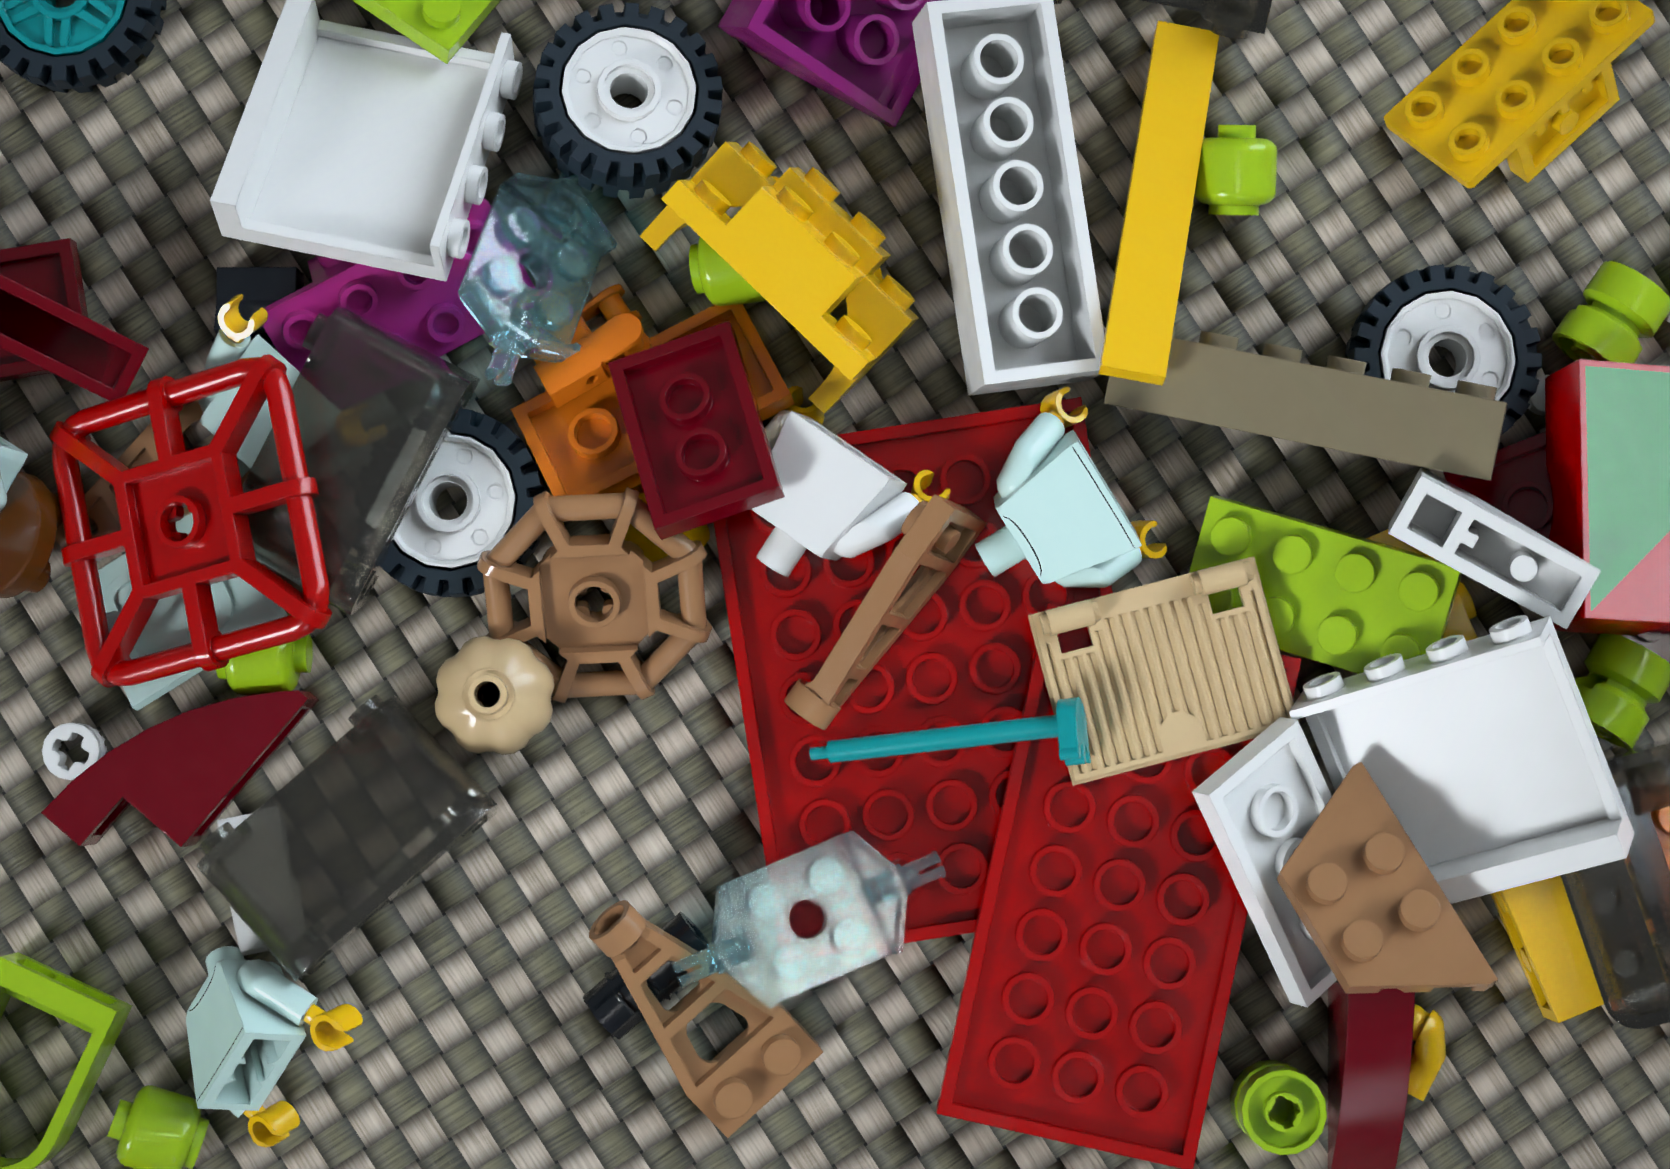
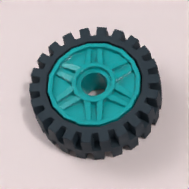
M0 0V61L27 81L40 87L46 86L56 92L67 93L68 89H74L79 93L92 92L93 85L96 84L106 88L118 82L115 76L119 73L124 72L129 76L139 66L134 61L141 54L145 57L149 56L155 47L151 42V38L154 33L160 35L164 21L160 17L161 10H166V0H76L70 6L63 8L56 7V0Z

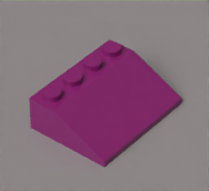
M732 0L717 27L767 61L889 127H896L921 81L912 22L927 2L942 0Z

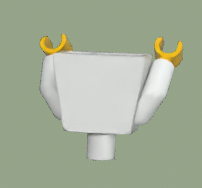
M792 386L788 389L795 405L777 413L764 428L785 497L752 508L755 513L775 526L756 557L766 566L785 577H789L806 549L821 558L837 561L841 557L854 558L897 537L902 533L901 527L912 509L922 501L929 502L932 496H927L922 490L932 483L934 472L922 470L914 479L911 494L902 492L907 483L822 426L825 419L824 413L814 404L806 408L800 407L803 403V388L799 386ZM945 489L939 496L948 500L951 489Z

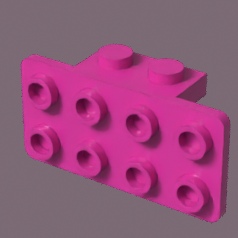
M483 199L480 205L472 204L467 218L470 222L468 247L462 259L454 258L446 282L315 255L316 257L307 261L313 282L266 306L264 309L268 313V318L263 327L279 354L341 409L532 309L538 303L539 296L490 203Z

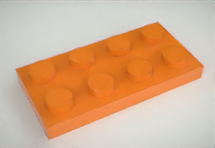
M743 304L713 305L649 338L652 347L729 320L739 343L762 421L795 405L790 391ZM609 377L607 381L558 409L547 391L511 409L553 496L623 493L626 487L633 488L641 484L612 377Z

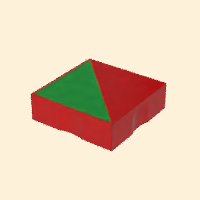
M1578 359L1545 378L1546 466L1553 494V519L1548 539L1598 568L1601 572L1569 627L1565 629L1554 622L1553 625L1556 631L1631 636L1650 632H1669L1670 366Z

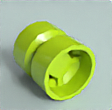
M1604 261L1583 291V296L1588 305H1578L1576 309L1569 310L1554 331L1552 339L1574 361L1586 359L1635 363L1643 350L1638 338H1652L1670 313V297L1662 288L1638 271L1618 262Z
M1600 634L1584 661L1589 670L1587 677H1576L1574 679L1597 737L1620 748L1632 750L1650 719L1644 708L1647 704L1659 703L1670 685V663L1653 651L1624 636Z
M1277 1060L1258 1061L1245 1068L1234 1081L1230 1094L1231 1113L1238 1127L1263 1150L1278 1155L1298 1154L1311 1147L1322 1134L1327 1119L1325 1098L1318 1085L1292 1065Z

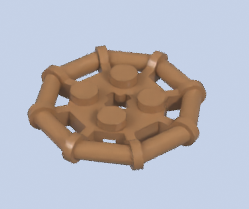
M626 487L623 493L551 496L547 491L533 497L534 505L491 551H483L480 554L477 569L483 574L489 630L486 636L499 640L512 638L529 645L537 659L546 664L553 675L555 687L552 692V700L564 704L567 698L638 695L640 699L644 700L655 695V686L697 643L707 642L711 633L712 626L706 619L703 560L706 558L707 553L701 541H692L683 533L661 540L654 530L648 505L639 498L640 492L638 490ZM615 519L611 533L599 535L570 536L563 523L566 521ZM631 524L668 554V556L654 562L650 561L644 555L639 545L625 540L629 525ZM546 530L553 546L546 550L542 560L534 568L517 563L516 560ZM677 574L680 613L678 614L661 609L659 582ZM510 584L528 590L530 617L519 622L513 621ZM589 587L601 588L602 592L609 593L612 599L604 601L602 611L595 612L590 611V605L587 601H578L577 595L586 593ZM655 631L670 635L644 662L638 659L635 652L638 650V644L647 635L650 637ZM538 637L546 643V638L559 647V654L565 658L562 667H559L536 649L528 640ZM619 662L623 669L577 672L579 664Z

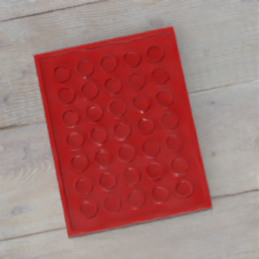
M1082 398L1062 400V409L1069 415L1075 408L1083 406ZM1041 403L837 435L906 482L907 485L902 492L911 494L914 479L920 471L930 470L934 472L932 483L922 490L923 493L932 497L934 494L939 496L945 489L950 488L951 492L948 500L968 508L984 520L987 525L949 577L844 704L840 706V711L826 730L820 729L802 718L785 703L784 699L799 678L808 682L815 679L891 554L904 537V534L901 533L894 539L854 558L841 557L837 561L821 558L806 549L789 577H785L766 566L756 557L775 528L774 525L752 509L713 522L781 963L975 932L1016 742L830 763L828 759L811 760L809 750L811 747L827 746V742L830 740L1021 719L1036 652L1028 615L1044 611L1047 603L1064 606L1113 593L1112 585L1105 588L1063 587L1055 581L1043 584L1027 559L1022 560L994 577L975 547L976 543L1006 526L995 508L993 497L998 493L996 480L1016 440L1041 413ZM1085 419L1080 423L1065 428L1064 435L1071 430L1075 431L1091 457Z

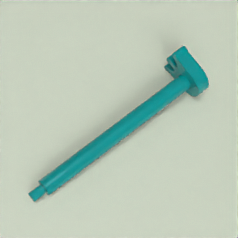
M1080 697L1059 699L1056 715L830 740L827 742V746L811 747L809 750L811 760L828 759L830 763L1058 737L1060 760H1065L1066 766L1091 763L1086 714Z

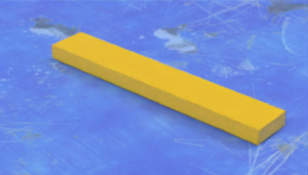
M1163 21L1157 22L1098 374L1161 386L1165 381L1220 32Z

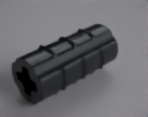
M679 912L661 928L711 960L718 955L705 935L682 912ZM667 961L647 979V986L661 1004L665 1000H671V996L689 979H695V977L676 962ZM617 968L612 972H606L604 978L583 996L584 1002L596 1019L610 1034L619 1040L638 1023L645 1021Z

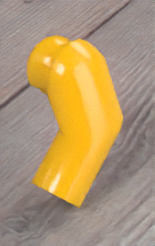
M1415 1004L1413 1041L1416 1043L1411 1055L1408 1094L1424 1101L1446 1057L1443 1018L1434 1009L1429 1013L1421 1006Z

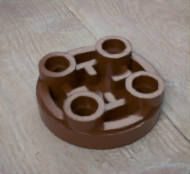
M20 471L7 491V503L0 511V598L14 597L24 591L38 593L47 585L51 575L49 558L54 547L56 530L63 522L58 493L49 491L43 481L36 476Z

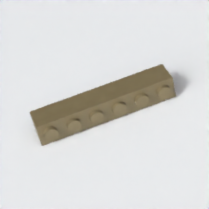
M1176 326L1173 328L1167 373L1162 386L1109 376L1104 404L1489 481L1492 479L1508 405L1507 402L1495 400L1497 388L1458 380L1455 392L1429 388L1432 376L1429 374L1392 368L1390 380L1364 375L1366 362L1328 355L1326 367L1300 363L1303 350L1264 343L1262 355L1238 351L1239 338L1212 332L1201 331L1199 343L1174 338Z

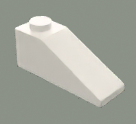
M1422 467L1389 523L1388 534L1542 617L1550 616L1552 622L1565 629L1569 627L1601 572L1598 568L1482 499Z

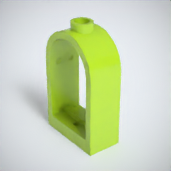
M17 952L0 956V1019L12 996L92 1034L38 1147L29 1156L23 1158H5L0 1156V1169H35L55 1157L72 1136L133 1005Z

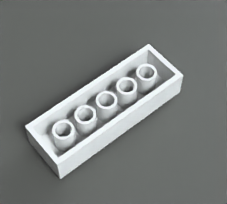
M942 0L927 2L912 22L968 396L1092 380L1100 375L1098 373L1105 334L1053 0Z

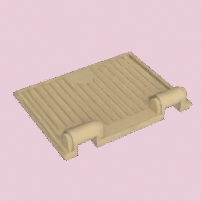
M1254 556L1028 615L1053 714L1056 715L1059 699L1080 697L1084 706L1091 763L1067 766L1073 786L1254 739L1278 718L1291 719L1289 711L1294 702ZM1238 587L1242 607L1213 614L1208 595ZM1087 627L1092 646L1062 653L1057 634Z

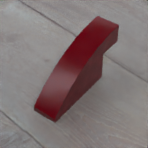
M0 274V348L109 401L126 396L149 348Z
M277 691L231 698L189 710L144 730L109 751L72 780L41 814L77 845L87 846L97 844L131 804L180 847L196 845L316 705L319 699L308 691Z
M1338 980L1328 988V1169L1396 1168L1408 1096L1415 992L1404 993L1394 988L1383 989L1378 993L1346 994Z

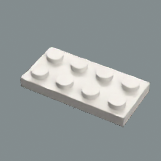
M1280 717L1195 788L1192 793L1289 1002L1308 1008L1337 979L1276 879L1332 795L1299 721Z

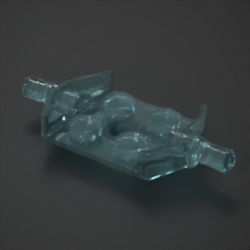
M517 172L499 185L458 290L461 302L489 337L488 344L495 348L490 363L485 370V377L489 381L495 377L493 381L495 385L508 386L512 383L520 357L556 363L562 362L580 351L581 345L577 342L571 344L600 260L616 248L617 242L589 200L583 196L582 187L578 185V176L574 173L567 178L561 172L557 180ZM518 263L531 271L535 279V288L528 286L522 280V272Z
M852 830L717 886L712 941L705 944L706 949L671 962L675 973L700 964L699 968L678 976V982L681 988H685V986L715 973L718 975L725 973L766 1008L771 1009L777 1003L889 955L899 954L903 952L908 895L912 893L911 890L941 877H946L944 866H937L919 874L920 870L941 862L938 853L933 851L931 854L905 865H894ZM802 900L813 901L819 905L824 915L823 927L819 933L810 938L799 937L793 932L789 924L791 909Z

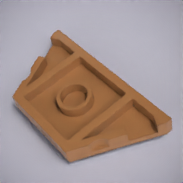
M1362 762L1352 766L1276 879L1346 994L1378 993L1383 989L1394 988L1404 993L1431 992L1433 988L1471 987L1472 991H1485L1493 987L1498 978Z

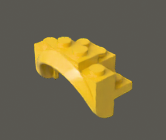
M725 141L692 179L678 180L661 198L667 206L641 233L640 237L656 252L677 231L690 226L834 365L828 377L808 398L825 414L868 373L919 319L909 309L915 302V299L890 275L887 274L883 279L880 266L891 256L880 246L887 238L885 234L863 213L858 211L852 218L834 201L840 194V191L821 172L814 167L807 173L803 172L799 167H789L781 177H774L771 174L777 168L776 165L753 143L748 141L742 148L737 142ZM730 207H742L732 219L725 213ZM846 297L847 316L843 315L837 321L830 313Z

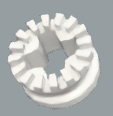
M81 723L61 724L51 730L45 738L42 748L43 761L48 770L58 778L74 780L107 752V746L104 744L105 739L99 734L100 731L92 728L90 725ZM80 734L84 737L81 748L89 752V757L86 762H74L69 769L65 765L67 755L59 751V747H61L62 741H74L77 735Z

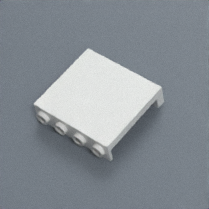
M286 0L210 199L221 235L446 282L454 258L462 259L468 247L470 222L467 218L472 204L480 205L486 193L488 169L485 167L489 152H498L503 142L506 120L505 115L502 113L507 99L515 100L520 91L523 66L521 62L514 59L511 34L501 32L494 54L461 47L446 64L406 36L320 20L315 0Z
M1526 615L1511 617L1493 625L1489 629V635L1469 641L1465 640L1464 635L1449 636L1430 644L1425 649L1426 654L1403 660L1402 655L1399 653L1386 655L1368 663L1364 667L1365 672L1342 679L1339 672L1318 676L1303 685L1304 691L1289 711L1291 719L1297 720L1306 717L1335 791L1352 766L1359 762L1363 763L1451 904L1627 858L1635 833L1550 616L1529 622Z

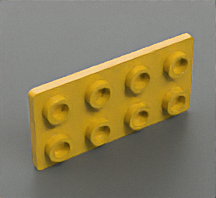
M1511 0L1384 116L1385 124L1390 131L1466 188H1474L1506 158L1510 171L1529 183L1620 100L1611 62L1655 23L1653 10L1638 0Z

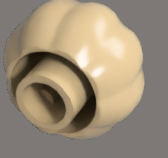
M488 636L474 637L465 642L454 656L446 659L438 670L436 678L438 695L434 704L436 717L440 724L454 735L457 743L466 751L477 754L484 752H495L501 755L514 754L525 748L529 740L534 735L544 731L551 721L553 713L551 695L555 687L553 675L548 666L537 659L532 648L525 642L512 638L499 640ZM493 682L500 690V698L494 706L490 707L489 703L482 701L483 689L490 688Z

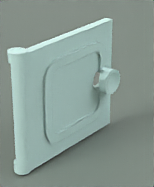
M192 513L176 521L177 532L189 535L193 527ZM254 548L256 560L262 564ZM126 553L98 570L109 633L132 591ZM240 577L210 585L218 629L222 634L288 616L283 608ZM183 593L159 599L129 655L131 659L191 643ZM199 667L141 684L123 686V689L132 708L138 711L200 673L203 669Z

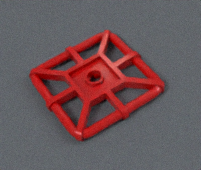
M272 355L238 359L176 380L170 376H163L151 380L147 385V389L82 409L69 416L64 422L57 421L49 438L53 441L52 463L67 546L61 549L64 566L71 567L85 649L92 667L91 676L104 687L111 688L116 685L133 686L199 667L208 672L226 667L231 658L300 640L313 633L316 628L325 629L333 612L328 608L329 581L313 498L319 496L316 478L309 477L294 395L286 375L287 368L284 363ZM240 387L211 443L186 451L179 417L183 404ZM267 398L283 482L244 493L237 453ZM150 415L158 460L130 469L92 442L89 434ZM79 461L114 486L121 530L92 538ZM287 504L303 593L256 560L248 515ZM186 505L189 512L193 515V527L189 535L177 532L176 521L184 518L183 507ZM126 552L132 591L109 633L97 562L103 560L104 557ZM240 577L291 615L222 634L218 629L210 585ZM183 593L191 643L131 659L129 655L159 599Z

